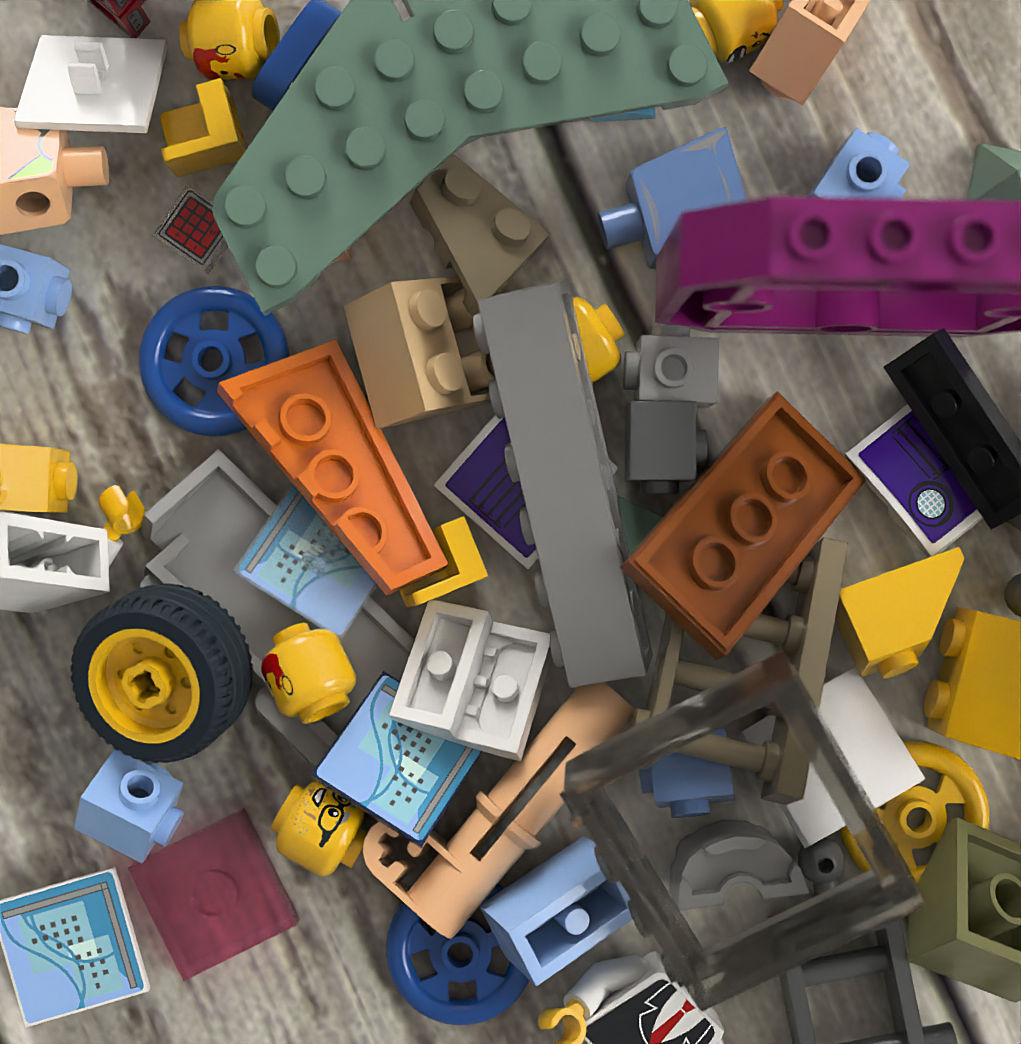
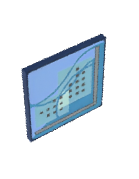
M383 671L311 773V778L422 848L483 751L427 734L392 720L389 714L401 681Z

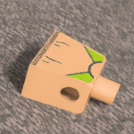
M0 107V235L62 225L70 220L73 187L109 184V166L105 147H71L67 130L16 129L14 118L17 108Z

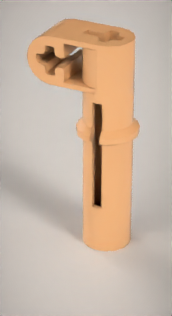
M604 682L577 686L526 747L521 762L516 760L488 794L482 790L476 795V809L448 842L434 830L422 848L411 841L409 842L407 850L413 857L424 856L431 846L439 852L412 887L403 880L415 865L407 859L393 863L389 858L394 851L393 845L389 842L390 837L403 836L380 821L370 828L364 839L363 855L366 866L379 881L441 935L452 939L525 850L537 849L542 842L537 835L631 723L635 709ZM569 739L574 742L576 746L514 821L510 823L485 856H481L477 852L479 847L507 816L509 811Z

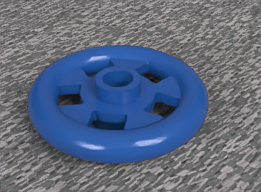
M199 287L175 296L164 304L151 319L144 332L140 346V376L150 401L169 422L197 435L226 436L241 432L247 428L217 393L218 383L289 357V348L284 331L273 313L264 316L253 296L230 287ZM202 312H227L228 329L226 331L219 329L202 331ZM173 333L189 338L182 353V362L179 364L165 359L166 348ZM257 334L263 347L264 360L247 365L245 351L239 341L242 338ZM211 349H219L223 355L222 365L215 371H206L203 366L205 353ZM185 378L195 387L205 391L204 397L196 407L189 405L175 393Z
M497 884L483 902L503 890L504 887ZM404 902L400 904L391 920L387 933V966L398 992L420 1014L437 1022L450 1025L478 1024L503 1013L523 993L530 980L511 962H509L504 975L487 970L492 957V947H500L491 929L487 931L479 922L469 918L452 939H448L436 930L434 933H430L420 921L421 918ZM462 942L470 946L473 953L467 960L458 961L452 958L449 948L455 943ZM427 949L429 950L431 963L437 973L421 979L413 966L411 955ZM450 981L457 983L476 981L477 997L467 999L449 997Z

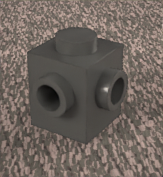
M630 401L625 406V482H640V494H679V482L696 480V468H705L707 463L706 430H696V401Z

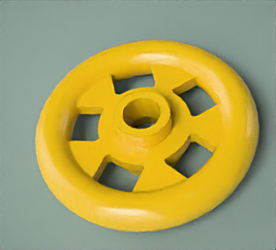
M905 741L903 743L917 766L930 768L941 774L936 791L933 792L925 786L916 784L885 802L883 808L877 807L840 828L842 841L855 864L866 875L880 884L903 891H914L927 864L916 866L912 850L925 848L934 842L938 844L947 823V811L945 808L947 803H962L963 820L987 830H989L990 824L987 795L980 779L971 766L951 750L923 741ZM914 808H923L925 811L924 822L916 828L908 827L906 822L908 813ZM881 824H883L887 834L896 842V845L884 854H880L867 835Z

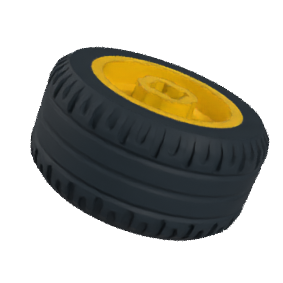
M155 584L136 589L96 613L88 621L77 638L76 645L73 648L74 653L71 657L73 664L70 666V671L72 672L71 682L74 684L72 689L76 693L75 700L79 703V709L83 712L85 720L90 723V727L97 732V735L105 739L108 745H113L115 750H121L126 756L131 755L134 759L140 758L144 762L151 761L152 763L176 762L192 757L207 748L239 718L246 706L252 689L253 664L251 663L252 654L249 653V644L245 643V634L241 633V627L235 624V618L228 615L226 608L222 609L218 601H213L209 595L204 596L203 592L179 584Z

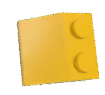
M957 607L954 619L949 618L941 632L939 651L941 655H944L939 679L933 680L930 683L925 695L924 715L929 717L926 728L944 737L1021 761V621Z

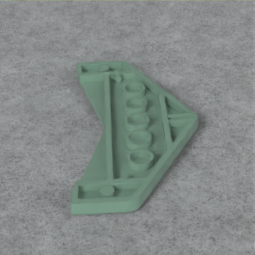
M350 0L213 199L212 210L214 219L263 315L266 316L296 301L319 280L318 276L455 151L481 137L661 106L662 110L695 105L722 92L729 82L688 0H402L411 17L405 21L402 20L393 0Z

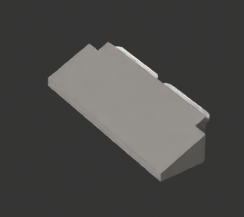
M218 449L143 515L140 534L160 553L145 566V578L142 580L140 588L155 584H179L203 592L204 596L209 595L213 601L220 603L222 609L226 608L228 610V615L235 618V624L239 625L241 633L245 634V643L249 644V653L252 654V681L261 689L254 700L256 711L304 759L316 768L381 673L385 671L401 681L415 640L367 595L342 635H337L357 678L354 688L347 694L350 703L331 716L309 724H302L300 717H287L281 714L261 673L263 657L275 647L272 638L280 631L299 623H308L310 630L326 628L239 573L240 565L279 507Z

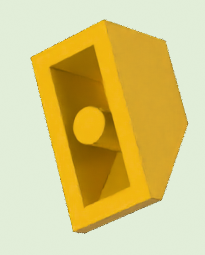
M0 444V470L7 487V497L0 504V511L67 513L68 500H73L77 490V469L75 464L70 462V450Z
M960 547L840 589L835 620L860 677L879 671L883 679L891 678L919 665L917 657L922 655L932 639L965 559Z

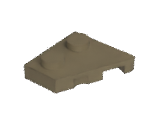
M454 154L416 188L410 201V205L422 227L432 235L434 250L445 269L454 267L467 292L463 304L468 313L473 317L476 314H480L477 301L498 295L543 247L551 234Z

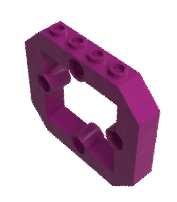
M770 196L681 212L656 257L655 323L687 326L690 329L711 333L928 337L942 328H945L950 337L1021 332V201Z

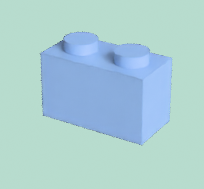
M582 836L480 904V908L506 958L535 986L544 982L644 912L619 859L586 836Z

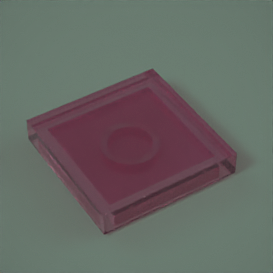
M245 808L148 855L143 864L136 861L128 867L135 885L183 981L296 926L300 920Z

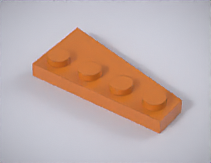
M336 339L218 383L217 393L386 596L441 572L446 568L448 562L382 430H376L371 408Z

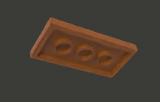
M777 391L766 399L620 568L715 660L727 656L866 482L865 477Z

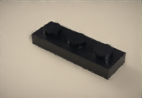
M942 328L883 368L990 530L1021 515V442L945 328Z

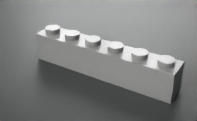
M568 278L478 300L480 314L474 315V332L481 352L483 354L490 353L496 379L490 380L489 383L490 399L497 418L506 419L511 443L505 445V461L511 480L513 482H521L526 506L520 509V523L526 543L528 545H536L541 568L535 571V585L542 607L550 606L555 630L550 632V648L554 664L557 668L565 667L569 688L644 676L647 674L653 652L638 586L620 568L630 556V550Z

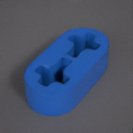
M311 0L300 12L261 68L253 84L252 97L271 111H274L290 88L291 83L294 82L342 12L325 0Z

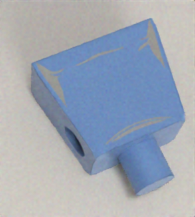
M727 127L716 129L631 170L626 181V190L630 203L598 212V222L607 250L641 241L648 267L656 269V257L681 212L747 201Z

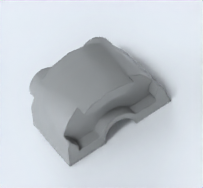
M721 820L700 827L693 834L686 835L680 840L676 848V856L670 867L669 892L678 911L724 905V897L728 889L741 882L756 886L763 899L809 893L801 868L767 829L756 826L748 821Z

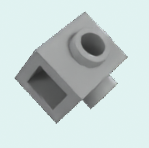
M652 326L651 335H641L636 342L635 352L625 351L623 389L634 390V401H696V408H709L717 403L720 338L690 337V327Z

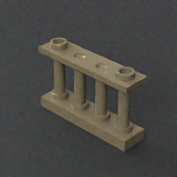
M826 537L820 539L785 582L791 584V591L799 592L795 615L789 614L784 620L759 614L743 634L745 637L779 645L780 652L787 653L783 678L777 676L774 682L679 659L684 629L666 613L646 710L636 708L630 725L627 747L637 749L633 767L643 770L649 769L657 763L661 748L756 772V779L764 781L761 799L788 805L804 799L848 543ZM673 684L767 707L768 714L776 716L771 741L765 740L762 746L666 722Z

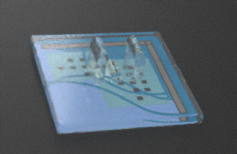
M293 483L233 569L234 573L321 629L333 631L340 641L377 586Z

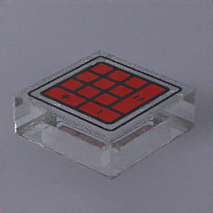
M187 184L152 236L209 275L227 250L228 245L214 219L213 201L190 184Z

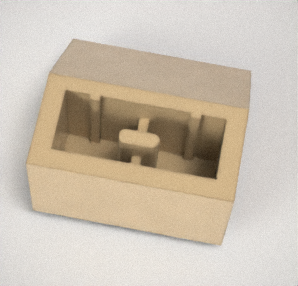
M458 276L390 282L343 305L376 430L420 422L491 403L489 383L490 380L496 378L490 353L483 354L478 346L474 332V317L468 313L463 304L467 292Z

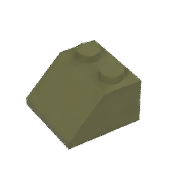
M958 817L949 821L909 899L908 962L1011 1002L1021 1001L1020 843Z

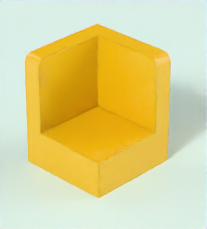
M221 78L196 85L200 99L199 103L166 111L160 115V122L167 143V147L161 149L164 163L177 177L239 161L247 149L234 98Z
M465 516L432 529L448 565L443 571L399 590L406 608L417 606L488 577Z

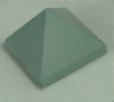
M978 144L967 200L1021 201V151Z

